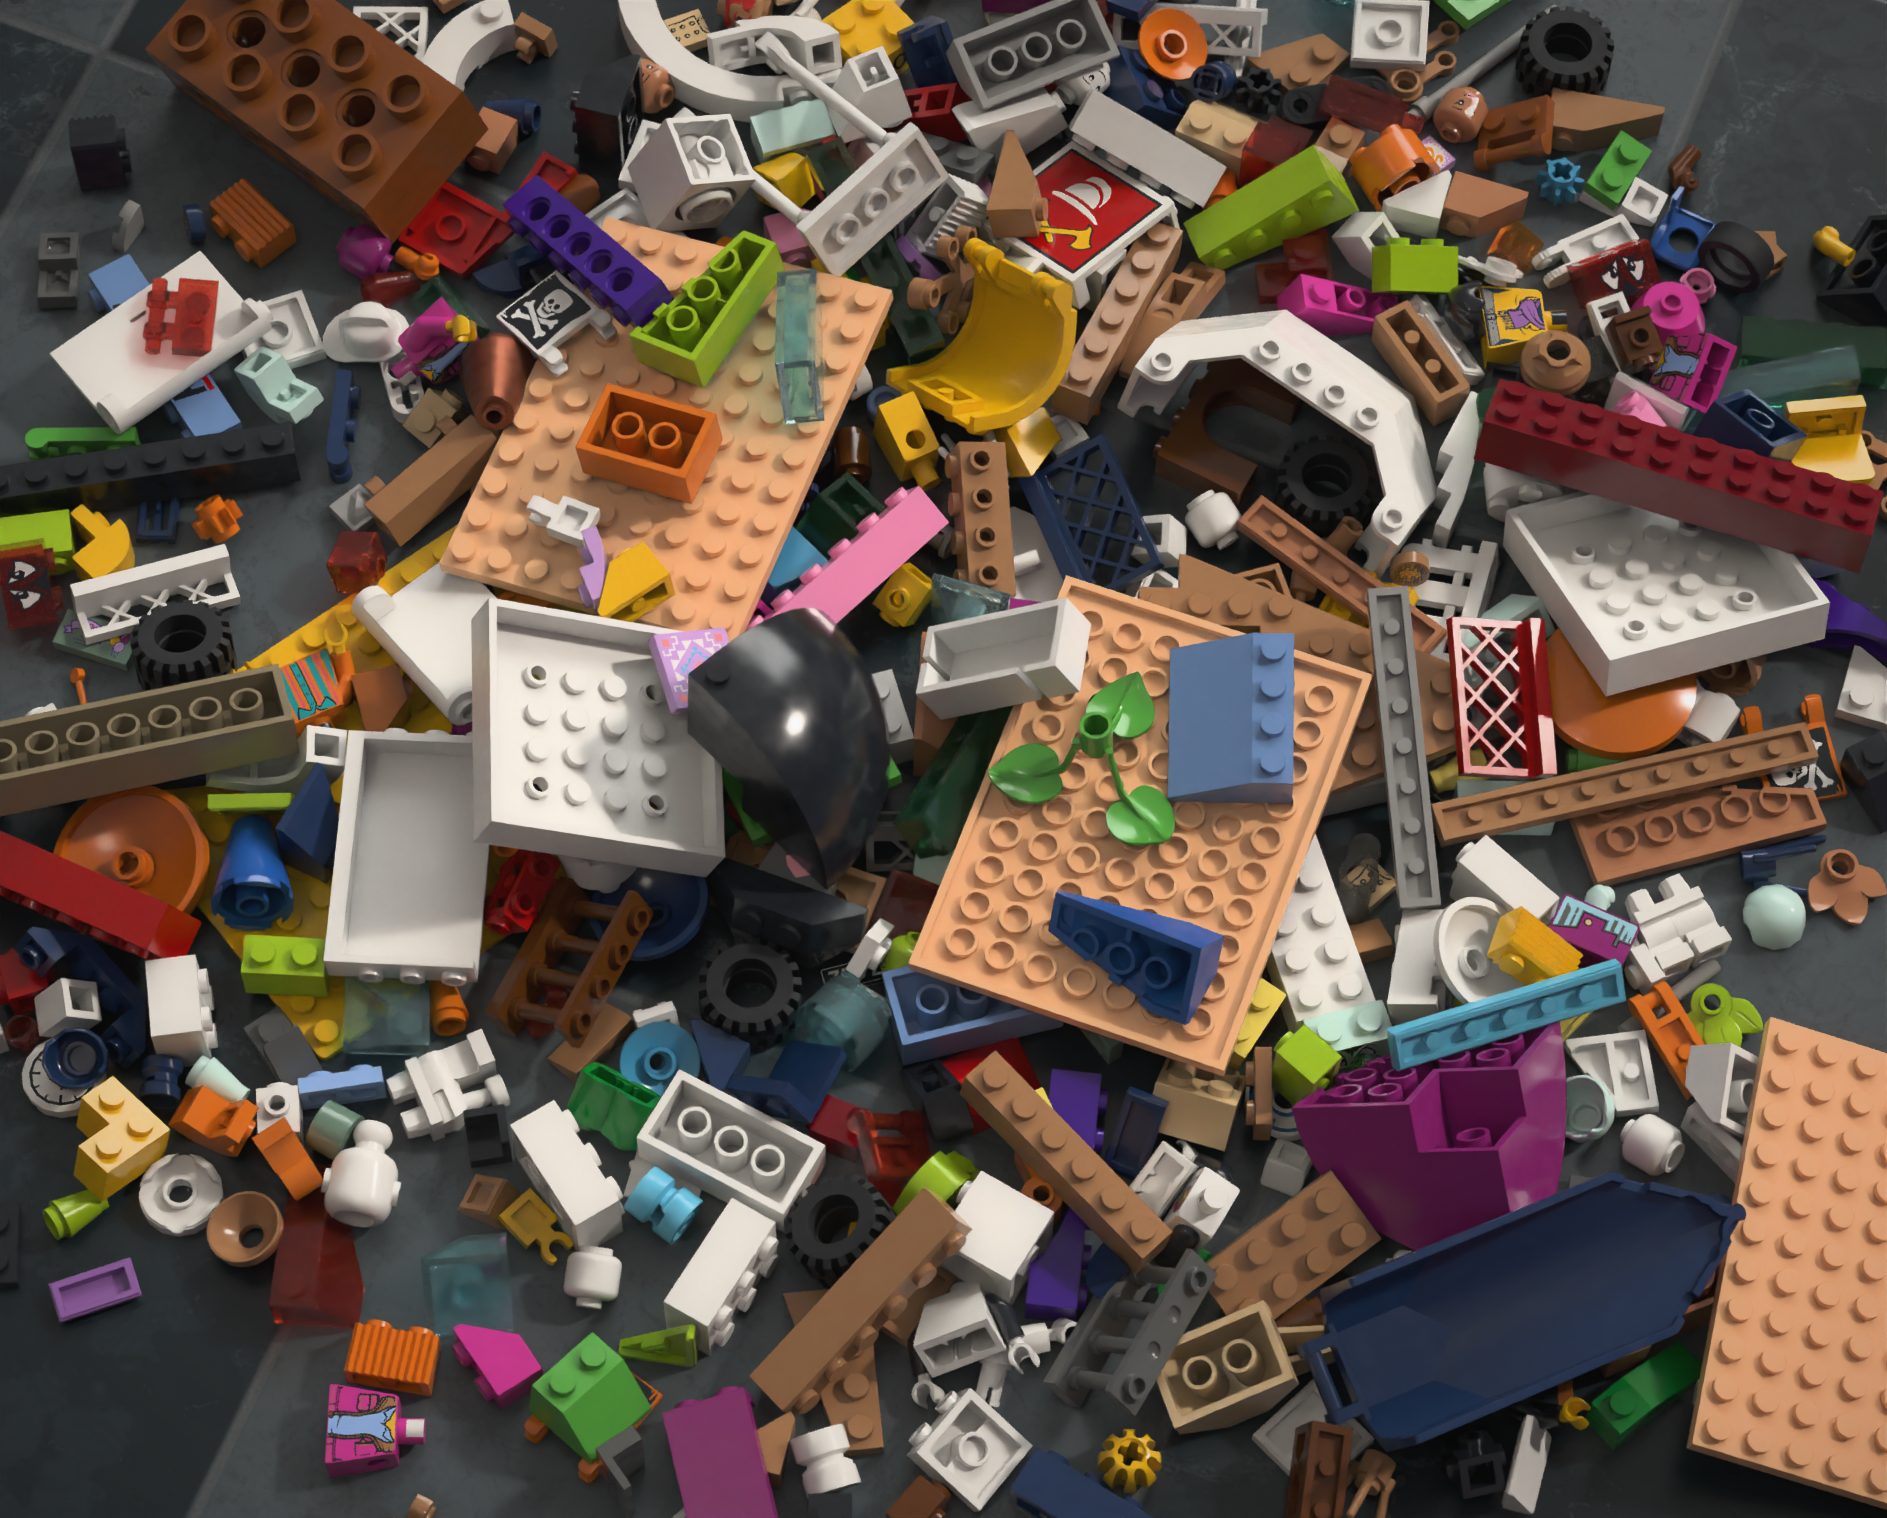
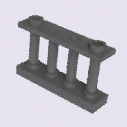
M1193 1249L1185 1250L1176 1268L1160 1267L1152 1259L1136 1275L1129 1269L1102 1297L1098 1299L1093 1295L1043 1382L1070 1407L1080 1408L1090 1389L1104 1390L1130 1416H1136L1217 1273ZM1152 1283L1165 1284L1155 1303L1141 1302ZM1132 1318L1145 1320L1134 1339L1121 1337ZM1111 1353L1124 1355L1114 1374L1101 1373Z

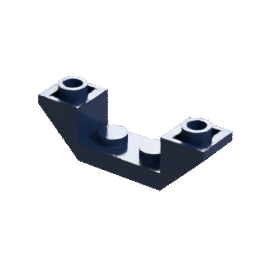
M38 927L29 929L13 947L27 968L34 970L40 978H43L62 961H65L76 979L96 982L100 1005L117 1018L100 1037L108 1050V1057L114 1062H118L126 1071L146 1050L144 994L90 935Z

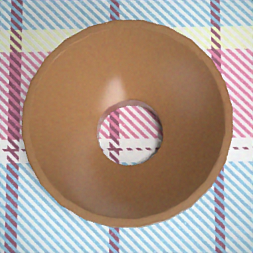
M1560 330L1544 331L1533 336L1525 345L1519 362L1521 375L1531 388L1547 393H1558L1562 396L1570 395L1584 386L1591 369L1590 354L1584 343L1576 336ZM1553 345H1561L1568 350L1569 356L1564 360H1555L1548 355L1547 349Z
M255 1191L236 1193L222 1201L211 1214L206 1231L207 1241L218 1258L229 1265L236 1267L257 1265L270 1257L278 1248L284 1232L283 1217L277 1205L263 1193ZM255 1228L263 1230L264 1236L260 1244L253 1248L243 1247V1237L249 1230Z

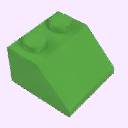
M592 1332L532 1385L529 1411L591 1465L597 1460L595 1448L631 1425L634 1427L651 1411V1406L624 1359Z

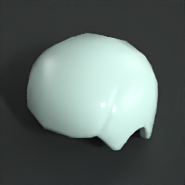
M1781 884L1762 886L1748 895L1743 908V922L1748 926L1752 941L1755 944L1777 950L1789 948L1801 939L1805 927L1806 911L1801 898L1796 892Z
M1588 1075L1567 1078L1565 1137L1577 1143H1585L1602 1137L1614 1121V1099L1604 1084Z

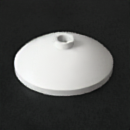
M1466 897L1450 904L1439 916L1434 929L1433 946L1437 968L1448 989L1464 1005L1523 987V983L1517 982V978L1503 972L1499 968L1498 963H1493V959L1487 958V952L1499 919L1508 912L1498 904L1480 897Z

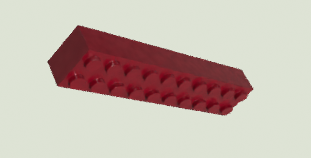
M1499 379L1484 418L1473 458L1855 573H1860L1873 535L1884 493L1883 491L1873 489L1867 484H1856L1842 480L1826 472H1815L1795 466L1789 461H1778L1764 457L1748 449H1737L1720 444L1711 438H1700L1680 432L1670 426H1659L1642 421L1633 415H1622L1605 410L1596 404L1581 403L1565 398L1558 393H1547L1527 387L1521 382Z

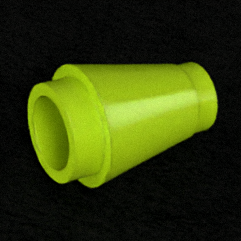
M87 1189L50 1201L49 1207L42 1210V1215L49 1231L57 1240L65 1236L70 1239L100 1215L102 1211L108 1209L109 1204L107 1199L101 1202Z

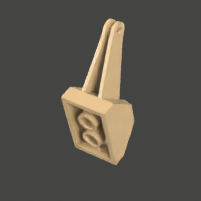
M1262 1300L1183 1334L1156 1380L1174 1429L1180 1434L1227 1428L1269 1411L1299 1385L1296 1376L1310 1371L1305 1357L1300 1359L1299 1354L1288 1357V1354L1297 1352L1295 1346L1324 1335V1325L1277 1328L1269 1306ZM1330 1347L1321 1350L1326 1365L1336 1362Z

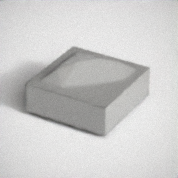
M360 483L329 505L330 513L354 538L375 524V521L364 506L372 496Z

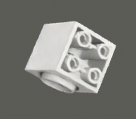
M731 114L666 118L627 167L650 228L664 232L717 227L756 181Z

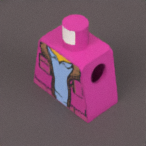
M1710 333L1672 334L1666 339L1663 346L1664 351L1657 358V363L1649 367L1653 374L1650 386L1705 414L1712 402L1718 399L1737 346Z
M330 1384L325 1465L329 1477L395 1468L399 1466L400 1444H425V1418H402L399 1396Z

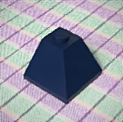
M317 762L275 829L284 864L327 884L333 875L339 817L324 765Z

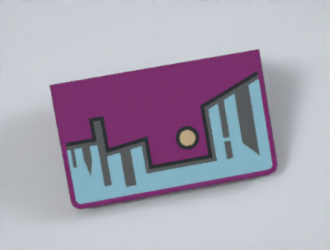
M1569 894L1564 895L1549 926L1550 929L1583 954L1580 959L1581 963L1578 965L1581 969L1616 959L1621 963L1623 970L1626 958L1640 929L1639 925Z

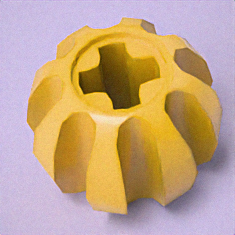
M1123 1429V1438H1118L1112 1433L1102 1443L1105 1451L1097 1455V1467L1099 1471L1106 1472L1102 1479L1111 1489L1116 1485L1124 1486V1494H1135L1137 1492L1136 1485H1141L1147 1489L1157 1479L1154 1472L1162 1468L1160 1452L1152 1451L1156 1443L1148 1434L1142 1438H1137L1134 1436L1135 1429ZM1128 1458H1133L1136 1460L1133 1461L1130 1466L1123 1464L1126 1463Z

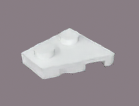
M1855 645L1834 717L1887 732V668L1862 647Z
M1645 1030L1566 1040V1052L1584 1075L1599 1080L1607 1088L1615 1102L1614 1114L1616 1117L1659 1111L1658 1096Z

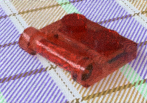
M853 1108L849 1111L846 1120L847 1126L851 1132L856 1133L867 1181L908 1183L916 1172L932 1157L923 1120L917 1111L903 1110L899 1114L871 1113L866 1108ZM877 1130H894L905 1135V1137L878 1136Z

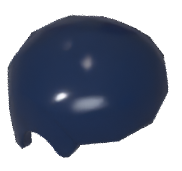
M86 1028L64 1029L50 1041L46 1042L43 1048L42 1066L48 1079L62 1089L71 1091L85 1090L94 1086L107 1071L109 1063L108 1050L101 1037Z

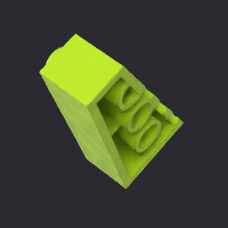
M1312 145L1185 221L1184 226L1199 259L1206 266L1223 270L1359 212V208L1344 176L1315 145Z

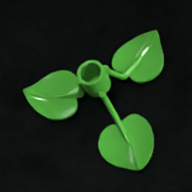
M1138 671L1110 683L1090 700L1086 713L1079 723L1080 737L1072 739V747L1061 765H1059L1057 754L1050 747L1039 743H1030L1013 749L998 764L988 770L990 780L1004 795L1025 804H1041L1054 799L1062 792L1063 782L1059 774L1065 773L1068 770L1079 749L1091 758L1105 757L1117 794L1121 799L1110 805L1106 813V825L1111 835L1124 844L1148 846L1164 844L1171 839L1174 833V813L1166 796L1156 788L1148 785L1138 786L1128 796L1124 790L1112 749L1113 734L1123 740L1135 739L1150 730L1154 723V704Z

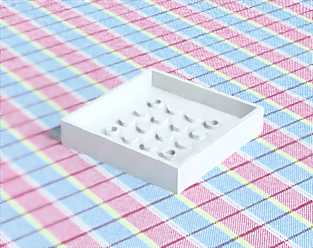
M1583 491L1506 510L1503 547L1537 597H1542L1546 610L1605 696L1825 639L1830 602L1794 554Z
M488 598L471 619L473 842L707 877L725 858L722 765L687 733L688 713L671 715L648 640L653 635L684 631ZM531 673L538 675L540 681L536 680ZM646 692L650 693L655 700L650 699ZM533 784H537L542 789V792L536 790ZM649 802L654 803L658 810L653 809Z

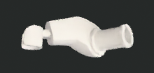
M1059 1318L1052 1324L1051 1329H1047L1044 1322L1021 1326L1025 1334L1022 1338L1023 1343L1030 1345L1036 1354L1050 1351L1051 1341H1057L1065 1345L1069 1336L1065 1337L1066 1330L1071 1326H1076L1077 1323L1067 1318ZM1006 1344L1005 1351L979 1360L983 1364L975 1392L986 1401L988 1389L991 1387L987 1400L990 1406H1000L999 1401L1007 1370H1012V1367H1014L1008 1358L1009 1351L1012 1348L1010 1344ZM1029 1355L1024 1356V1357L1020 1360V1362H1021L1024 1358H1027V1357H1030V1356H1029Z

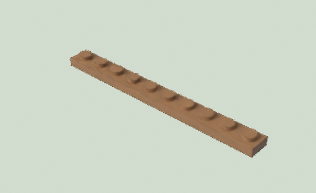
M1801 722L1431 804L1433 827L1440 846L1444 847L1480 839L1485 835L1489 837L1815 764L1819 755L1806 723Z

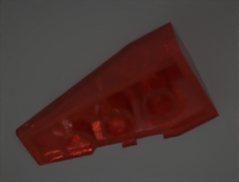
M315 1164L322 1178H324L326 1168L331 1169V1165ZM322 1186L298 1202L288 1191L283 1229L274 1265L269 1304L274 1323L354 1328L355 1323L361 1322L364 1285L350 1225L342 1223L329 1215L324 1204L325 1193L321 1192Z

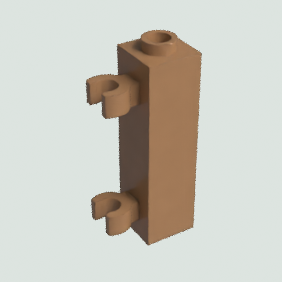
M472 414L459 425L446 415L435 425L444 434L442 439L388 485L376 475L364 484V487L373 495L364 506L379 529L399 547L404 545L479 481L501 436L498 430H489L482 427Z

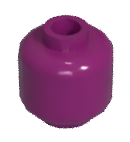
M360 224L356 228L349 226L335 248V252L339 254L338 264L364 281L372 279L376 274L383 277L395 258L389 254L392 246L391 240L385 238L367 224Z

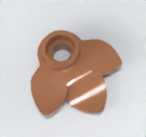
M1845 849L1829 851L1822 857L1819 863V873L1810 880L1807 888L1808 902L1815 913L1832 908L1834 914L1839 919L1854 926H1859L1863 922L1867 914L1868 898H1881L1887 894L1885 883L1880 874L1873 868L1859 865L1855 855ZM1832 867L1841 868L1844 871V875L1838 874Z

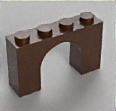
M1237 358L1207 363V374L1204 379L1198 377L1195 380L1188 396L1191 400L1186 408H1178L1170 425L1173 429L1167 438L1164 436L1160 437L1152 457L1156 458L1155 475L1199 496L1213 489L1215 494L1224 492L1230 497L1238 511H1240L1256 484L1258 465L1213 442L1204 429V422L1212 413L1221 408L1240 405L1254 408L1291 426L1305 401L1243 359Z

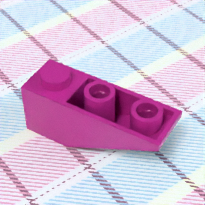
M1300 274L1276 297L1278 310L1289 311L1324 336L1372 333L1375 316L1399 304L1397 295L1372 293L1370 289Z

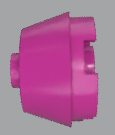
M1662 282L1654 285L1639 297L1630 309L1632 311L1650 306L1652 311L1650 316L1663 346L1666 339L1672 334L1704 333L1705 318L1698 298L1690 288L1677 282Z

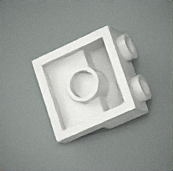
M967 1388L959 1391L957 1394L951 1390L936 1406L935 1409L940 1415L930 1426L925 1422L912 1434L909 1443L914 1447L907 1456L929 1477L944 1483L969 1508L977 1512L982 1509L1033 1445L974 1390Z

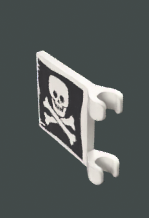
M557 270L496 315L497 320L535 354L555 377L568 370V366L562 361L563 356L557 347L590 323L605 340L617 332L616 327L611 323V316L605 310L599 309Z

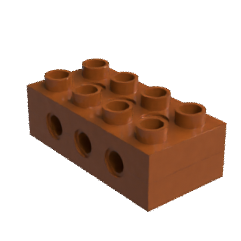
M186 0L145 49L177 89L359 222L369 225L385 238L391 240L392 245L488 130V127L461 89L336 0Z

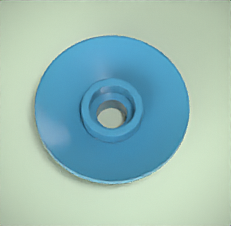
M652 1022L635 1030L625 1041L619 1057V1072L629 1081L651 1089L661 1097L679 1069L698 1078L701 1066L700 1052L693 1037L685 1029L669 1022ZM659 1054L662 1058V1063L658 1068L652 1069L650 1059L653 1055Z

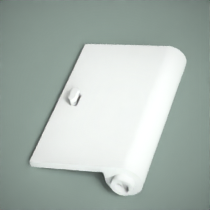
M199 251L52 351L50 357L111 429L120 435L272 329L270 321L273 319V316L261 300L255 302L253 299L247 298L244 301L204 254Z
M439 563L393 596H390L380 586H369L360 591L354 598L351 606L352 613L452 724L464 725L472 721L471 619L488 598H497L481 582L442 572Z

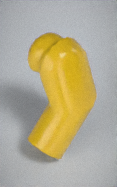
M1826 226L1822 228L1812 238L1813 245L1819 252L1844 267L1853 261L1856 251L1839 241V233L1833 227Z

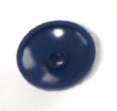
M637 867L634 873L622 882L616 891L602 893L596 890L592 898V902L619 907L627 891L633 890L637 891L653 910V917L629 959L632 961L654 960L679 950L700 930L710 906V891L705 877ZM590 918L592 929L597 939L601 940L610 922Z

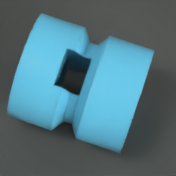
M656 1165L635 1187L627 1199L624 1209L642 1223L651 1221L652 1231L672 1245L693 1222L701 1210L704 1201L686 1187L675 1188L676 1180Z

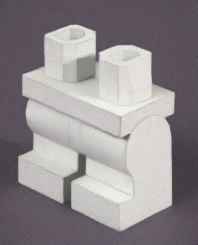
M1680 874L1666 878L1659 884L1658 889L1664 901L1657 904L1653 903L1646 889H1640L1627 896L1625 906L1631 919L1630 922L1640 927L1637 935L1640 945L1645 943L1665 974V980L1688 971L1690 964L1692 968H1695L1710 958L1716 959L1725 955L1732 938L1724 926L1719 927L1710 906L1703 900L1704 895L1699 886L1690 889Z

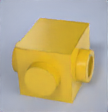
M910 562L905 563L892 574L872 604L881 610L879 615L886 622L895 627L900 625L906 627L916 623L940 588V585Z

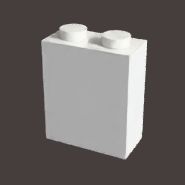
M1485 835L1476 844L1469 842L1459 852L1455 859L1458 862L1457 868L1451 876L1453 879L1450 892L1451 898L1455 901L1466 897L1484 898L1498 904L1508 913L1523 906L1545 925L1550 926L1560 897L1491 838Z

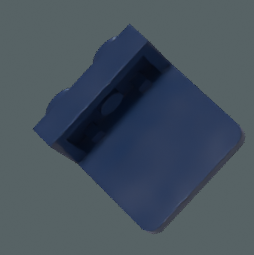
M790 1041L782 1051L768 1079L733 1074L726 1089L736 1096L739 1101L770 1117L811 1123L816 1113L820 1110L834 1079L840 1072L841 1066L846 1059V1052L838 1046Z

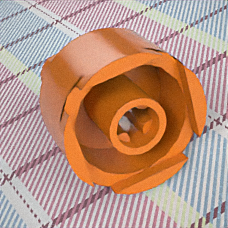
M1398 124L1385 128L1380 134V138L1368 147L1356 150L1349 159L1352 164V177L1377 212H1381L1383 200L1431 178L1434 173L1436 175L1440 174V167L1416 133L1411 129H1402Z

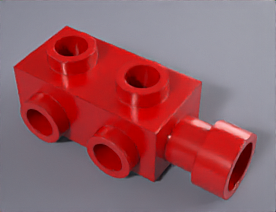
M518 849L513 856L509 857L508 861L501 865L500 878L492 894L485 898L484 920L487 922L486 926L491 931L504 936L512 933L528 932L539 915L538 909L545 895L552 889L555 883L554 876L561 862L549 853ZM513 866L516 869V875L512 872ZM496 901H498L500 908H496Z

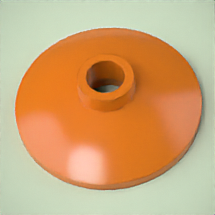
M1160 9L1151 13L1140 26L1138 46L1141 56L1148 67L1157 75L1168 80L1182 81L1191 78L1192 73L1198 67L1205 64L1208 54L1205 34L1199 24L1188 14L1177 9ZM1164 45L1170 48L1171 53L1166 50Z

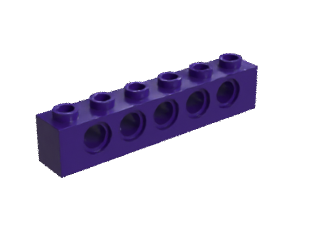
M537 174L502 204L511 217L507 221L510 228L521 239L527 235L528 242L539 255L543 256L548 253V259L560 273L563 274L569 271L568 276L581 291L584 292L587 288L590 289L589 294L594 301L604 310L609 306L611 314L624 328L629 324L634 328L637 326L643 328L654 318L653 312L663 303L668 305L674 300L663 281Z

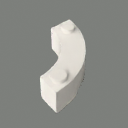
M484 0L454 17L436 35L428 47L422 62L464 91V83L475 68L480 69L497 56L516 50L513 47L516 42L515 25L508 0Z

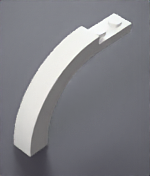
M617 0L622 33L631 53L641 55V59L648 58L665 68L673 82L675 89L674 98L693 108L711 115L731 114L733 120L750 122V117L758 115L763 111H775L794 106L801 101L819 99L790 75L750 76L730 72L708 64L686 50L674 38L661 18L656 0ZM835 69L815 74L814 76L832 89L842 69Z

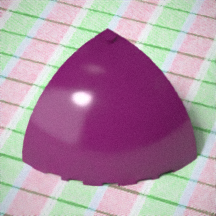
M1560 1022L1401 1071H1397L1392 1067L1390 1054L1364 1063V1068L1336 1076V1086L1327 1091H1324V1088H1317L1316 1091L1304 1096L1291 1108L1304 1148L1319 1174L1323 1175L1328 1170H1331L1374 1229L1398 1243L1418 1250L1556 1194L1564 1154L1567 1113L1566 1070Z

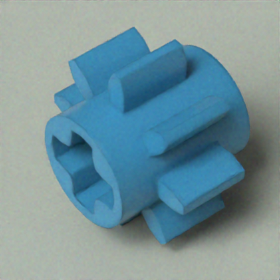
M1566 157L1553 162L1549 159L1546 160L1544 171H1538L1535 182L1541 185L1539 197H1545L1553 203V206L1565 202L1572 204L1576 192H1582L1584 180L1578 178L1581 169L1580 165L1574 166Z

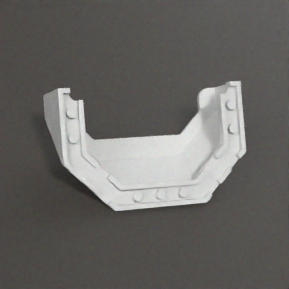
M1287 310L1180 321L1157 337L1135 365L1117 406L1118 409L1130 417L1134 418L1139 408L1146 405L1154 407L1153 411L1160 415L1198 363L1241 358L1372 447L1384 498L1375 509L1370 524L1358 539L1354 548L1358 551L1363 549L1366 552L1367 562L1363 569L1375 572L1380 579L1390 565L1391 559L1397 555L1436 499L1437 488L1414 396Z

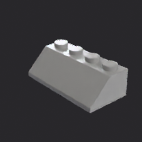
M1053 0L952 40L946 56L961 88L983 111L1120 56V52L1096 0Z

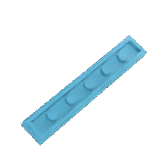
M1616 959L1608 960L1387 1028L1386 1032L1392 1067L1397 1071L1405 1070L1625 1002L1626 995L1621 963Z

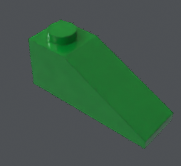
M1679 1340L1623 1376L1590 1404L1591 1409L1588 1410L1585 1419L1614 1451L1693 1387L1700 1378L1702 1364Z

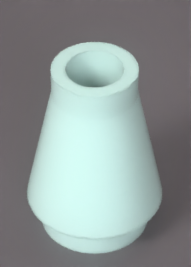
M204 1055L194 1064L185 1081L192 1088L203 1085L229 1103L247 1099L251 1091L215 1057L209 1059Z

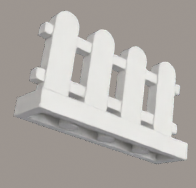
M1423 538L1422 544L1411 543L1402 549L1401 552L1416 551L1424 554L1429 560L1430 573L1454 576L1452 584L1427 580L1420 585L1410 586L1414 588L1419 596L1414 605L1415 607L1420 605L1444 610L1443 617L1427 615L1447 630L1446 620L1452 616L1455 617L1456 612H1461V617L1481 618L1487 611L1500 564L1498 543L1482 540L1478 554L1473 553L1472 546L1463 545L1461 551L1434 547L1433 540ZM1465 578L1471 579L1469 587L1463 586ZM1460 629L1461 642L1469 634V629ZM1447 636L1430 655L1449 662V654L1445 653L1448 645Z

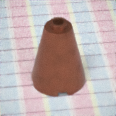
M491 333L486 338L470 342L461 355L459 363L461 382L477 422L489 430H501L510 425L520 408L526 382L536 363L530 350L513 335Z

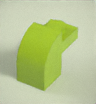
M955 1150L947 1155L939 1151L911 1178L892 1209L898 1216L924 1187L938 1194L953 1209L956 1205V1198L967 1180L974 1182L980 1171L974 1167L971 1160L960 1155Z

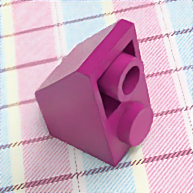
M458 1324L453 1328L456 1343L451 1347L454 1354L464 1368L469 1365L472 1366L478 1375V1378L474 1380L478 1390L487 1402L494 1399L501 1410L531 1392L532 1385L543 1376L542 1367L519 1334L465 1324Z

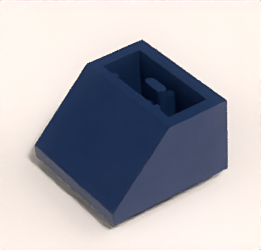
M1118 45L1117 48L1120 56L1107 61L1110 67V85L1102 94L1166 131L1177 128L1187 111V101L1178 90L1175 82L1153 72L1143 60L1140 51Z

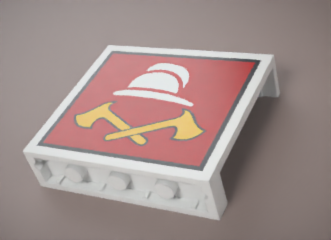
M1071 141L1033 170L1041 197L1046 198L1048 202V218L1046 221H1042L1038 237L994 238L988 215L985 221L981 222V227H977L976 231L978 239L986 242L988 246L1000 249L1004 253V259L1007 257H1039L1044 261L1043 272L1053 276L1055 280H1061L1071 286L1072 305L1080 310L1091 301L1085 278L1159 221L1178 229L1180 227L1176 215L1178 209H1176L1174 202L1168 196H1161L1151 190L1142 180H1135L1124 173L1120 167L1114 164L1111 165L1098 157L1094 151L1085 149Z

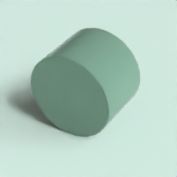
M329 1100L315 1115L308 1129L305 1145L319 1154L334 1160L340 1151L355 1147L353 1131L357 1124L365 1119L346 1107Z

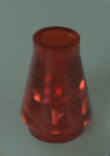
M413 269L397 272L369 273L367 278L360 280V291L364 302L372 301L382 304L386 308L409 294L420 291V283Z

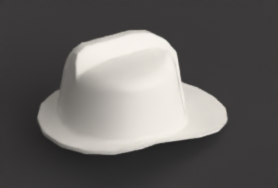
M372 301L361 302L350 310L337 315L328 324L323 335V346L327 356L334 361L344 363L384 362L396 357L403 350L398 342V338L409 325L405 317L396 310L385 308L382 304Z

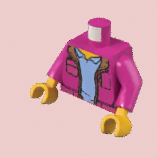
M442 297L439 298L399 336L398 342L407 356L391 368L392 372L404 386L420 374H424L435 386L441 385L459 373L461 355L468 344L476 339L477 341L480 340L476 332V323L468 320L463 315H459Z

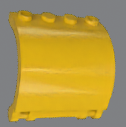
M971 238L964 245L963 254L975 272L971 308L962 329L956 338L935 357L919 364L887 369L886 384L900 391L901 395L914 391L923 408L934 410L943 415L945 420L955 422L966 428V431L970 434L986 435L990 433L991 429L1007 427L1025 419L1039 409L1053 394L1065 375L1073 354L1077 310L1071 308L1072 288L1069 284L1061 280H1055L1053 276L1045 272L1034 274L1004 259V253L1000 249L988 246L986 242L978 238Z

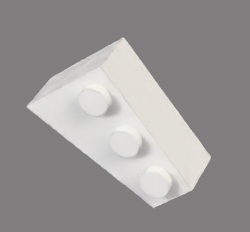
M1444 909L1403 910L1401 924L1395 926L1396 953L1392 963L1391 982L1387 1000L1388 1017L1391 1024H1395V1026L1452 1009L1453 994L1439 973L1433 946L1436 922Z

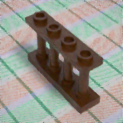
M560 876L486 1008L485 1013L505 1035L517 1037L528 1019L554 1024L556 1030L572 1047L580 1048L591 1031L593 1024L645 929L648 927L654 914L653 910L639 893L633 890L627 891L619 907L592 902L572 878ZM583 917L610 922L601 940L574 936ZM565 951L591 956L581 975L555 970ZM546 985L573 990L563 1009L536 1004Z

